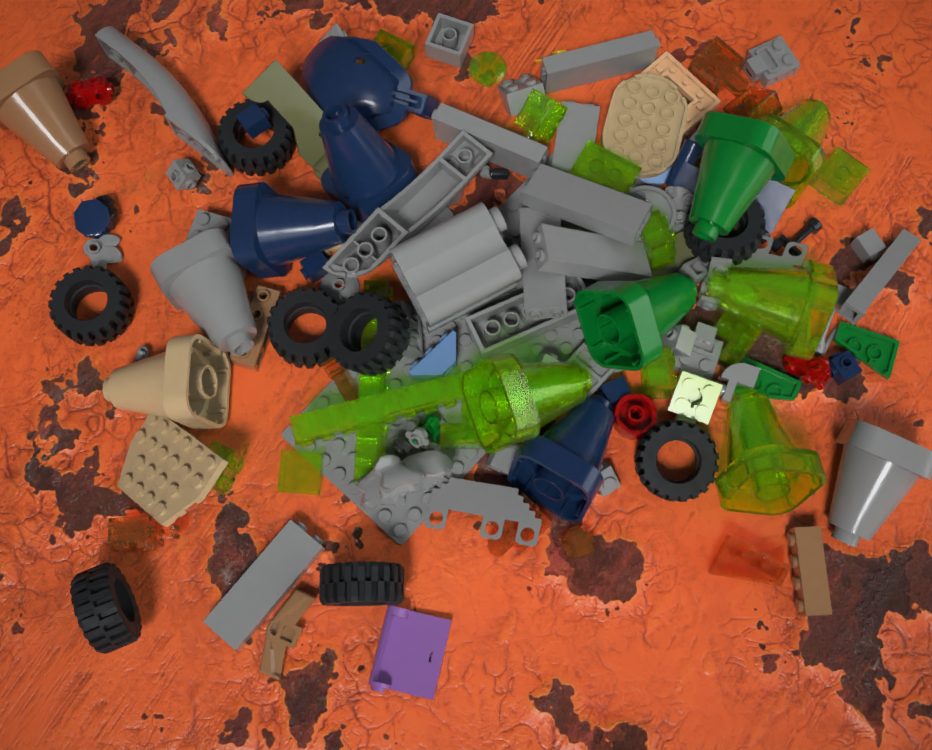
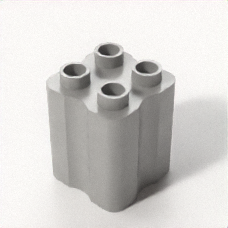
M480 202L389 249L391 264L428 333L517 288V282L521 280L523 275L522 269L527 267V262L517 244L507 247L504 243L502 232L507 230V226L496 206L487 210L486 206Z

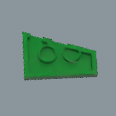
M840 321L837 325L833 342L845 351L849 350L859 361L888 380L891 377L900 341Z

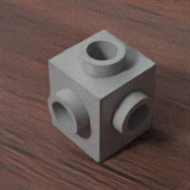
M174 159L166 171L167 176L177 191L192 190L196 187L201 177L190 159Z

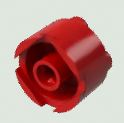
M643 394L625 395L619 400L613 411L615 418L613 426L622 437L629 440L641 438L656 423V406L649 397ZM636 414L638 417L633 419L631 415Z

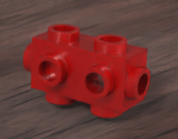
M106 76L93 77L89 80L81 82L76 80L68 84L66 98L69 104L74 105L75 109L88 110L94 104L108 105L113 100L115 90L113 84L108 82Z
M796 345L793 349L788 348L783 354L785 370L790 374L800 377L805 384H811L818 390H822L825 387L824 383L831 376L829 361L822 356L819 358L815 357L813 352L806 346L801 348Z

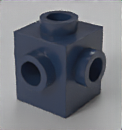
M849 350L842 354L838 351L829 357L830 377L835 380L838 386L862 372L857 358Z

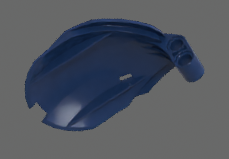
M329 36L312 49L300 68V71H302L300 87L322 111L334 103L353 106L377 132L400 124L407 116V112L432 120L433 111L438 109L439 100L413 91V81L410 74L376 41L357 37ZM356 60H364L366 62L364 64L356 63Z

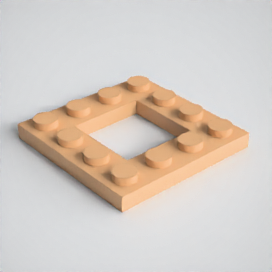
M668 51L640 73L655 74L670 80L678 87L677 90L691 102L687 105L688 115L683 136L703 119L706 112L713 111L721 102L716 95Z

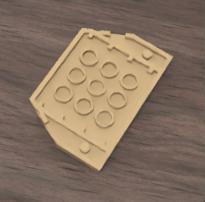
M148 415L130 442L117 486L157 522L168 527L178 517L186 514L190 506L194 503L199 504L205 499L229 462L170 418Z

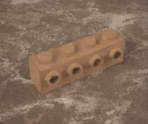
M257 285L256 291L252 292L250 306L257 328V334L253 338L255 344L250 351L243 355L232 356L230 353L231 361L235 366L259 371L270 340L267 334V328L269 327L267 325V317H272L269 311L272 306H277L276 301L279 297L284 299L281 291Z
M821 526L794 527L787 533V544L791 546L792 555L789 557L791 568L794 569L792 585L797 593V599H795L796 611L799 612V617L833 615Z

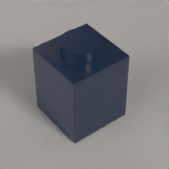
M256 102L236 115L252 139L272 126L268 121L270 115L264 107L260 109Z
M322 252L307 256L299 261L302 267L300 269L301 274L306 280L310 279L313 284L328 273L322 268L328 262Z
M624 376L600 385L599 393H597L598 396L608 400L612 406L617 405L619 400L625 395L632 394Z

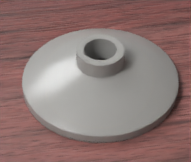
M327 273L320 283V289L326 291L327 296L331 294L335 298L336 303L339 304L345 303V299L351 295L355 297V294L359 293L360 290L356 277L342 278ZM341 283L342 287L336 288L335 285Z

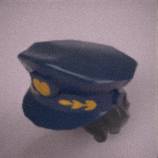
M100 195L96 199L82 201L73 213L76 230L85 237L99 239L115 229L114 225L117 222L118 212L114 207V199L109 195Z

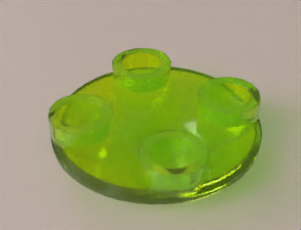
M485 51L478 53L470 61L469 72L471 77L485 88L500 82L506 75L507 67L505 60L495 52Z

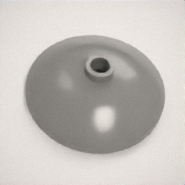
M649 185L637 186L625 193L652 203L651 218L637 240L638 242H655L670 233L675 224L677 212L675 203L668 193L658 187Z

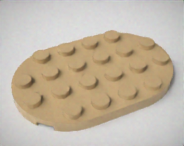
M642 73L636 74L626 81L623 80L616 87L604 123L601 147L608 162L619 172L634 178H652L667 171L674 163L679 153L685 129L688 106L685 97H682L677 90L678 87L670 80L659 75Z

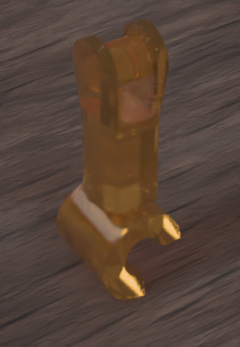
M333 357L322 362L321 366L329 378L333 379L346 404L351 409L358 408L360 401L344 374L345 368L340 366Z

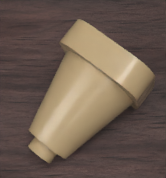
M200 334L174 336L168 341L165 352L114 369L103 382V395L107 401L120 410L170 418L195 430L222 428L227 422L229 411L230 359L227 352L220 351L211 340Z

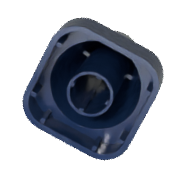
M334 103L323 111L319 122V130L328 168L322 174L321 184L330 200L340 201L346 209H353L357 221L364 223L377 208L382 207L419 176L409 154L384 139L353 106Z
M265 182L242 184L235 188L230 232L231 250L239 264L261 279L284 277L289 273L291 262L344 244L348 240L349 234L356 233L357 218L353 209H346L340 201L278 194Z
M592 395L590 398H581L541 436L529 435L512 461L507 476L509 484L513 488H518V493L558 517L569 522H581L604 481L600 469L615 421L614 415L611 412L612 405L610 402L598 395Z

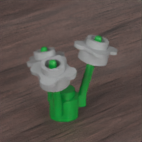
M426 414L423 421H420L417 427L405 433L407 437L405 440L401 437L393 440L391 443L393 446L392 450L399 456L407 457L411 449L410 441L413 447L419 448L422 452L440 451L441 446L436 443L437 436L441 431L438 428L440 420L432 414ZM432 434V440L431 442H429L428 436H431Z

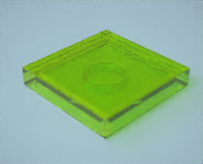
M281 450L277 492L320 495L324 453Z

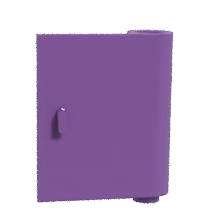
M388 605L368 682L369 685H372L371 690L384 693L385 689H391L434 700L452 620Z

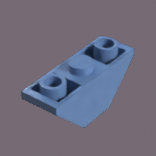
M454 330L450 334H444L439 340L440 343L435 348H429L424 354L425 357L420 362L416 361L411 365L409 376L412 380L442 381L456 367V332Z

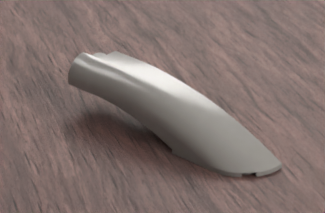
M108 26L98 31L95 36L106 55L139 80L157 99L166 112L164 117L174 135L228 176L232 177L234 174L215 133L193 99L174 76L152 55L116 28Z
M462 130L416 179L382 207L377 208L322 268L326 272L342 278L360 277L376 269L391 257L390 248L416 236L488 163L493 157V153Z

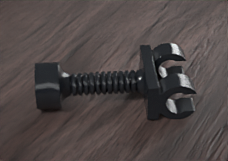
M815 217L809 218L805 222L806 228L790 241L782 234L773 242L771 249L776 252L782 246L786 248L789 242L801 243L809 234H816L822 229L821 222ZM792 246L789 249V253L792 256L802 254L796 246Z

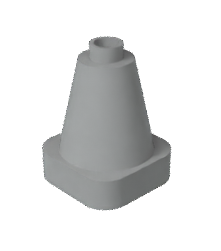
M214 228L206 230L162 253L153 260L150 265V271L162 293L176 309L184 310L220 351H230L232 356H240L254 347L253 338L257 334V328L243 281L247 275V269L235 260L231 250L230 238L223 229Z
M846 419L836 440V443L843 446L828 522L835 525L831 537L856 548L860 538L868 541L872 539L919 479L931 481L932 451L870 423L857 419Z

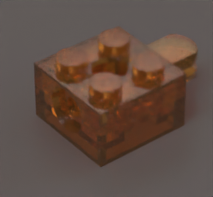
M718 36L691 60L688 71L714 95H717L725 87L734 96H741L748 86V80L739 74L746 59Z
M522 492L519 496L524 497L523 502L530 505V511H535V518L542 520L539 538L551 527L552 522ZM491 521V525L498 531V524ZM504 521L501 537L498 540H488L487 548L491 555L500 557L511 547L521 555L530 547L518 544L515 541L519 522ZM524 528L520 534L521 539L526 542L531 541L534 538V531L531 528Z
M153 516L109 518L108 545L115 547V550H122L123 553H132L136 549H144L143 551L148 552L157 551V547H164V541L180 540L179 534H164L179 532L180 526L170 525L165 527L157 522Z

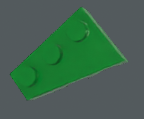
M745 356L743 357L741 363L758 367L760 371L754 388L751 391L736 386L733 395L783 401L795 400L802 384L801 381Z

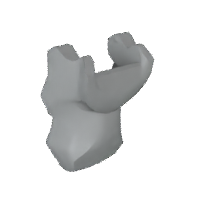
M437 450L416 453L404 458L402 461L395 455L379 457L373 470L358 479L356 488L362 492L360 507L370 511L379 505H395L398 498L404 497L407 493L426 492L433 485H436L442 477L452 471L454 468L453 462L445 453Z

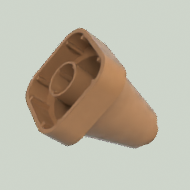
M30 51L0 70V128L3 130L10 129L57 168L67 167L71 172H76L89 163L90 157L87 155V152L90 149V144L64 94L66 88L64 81L41 51Z

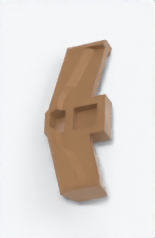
M296 589L276 616L270 620L266 629V638L259 669L260 673L280 681L286 646L295 649L304 629L296 624L317 597Z

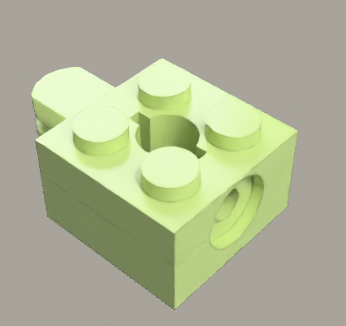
M681 369L669 399L667 410L677 413L675 420L689 421L692 424H695L696 421L708 424L723 385L720 382Z

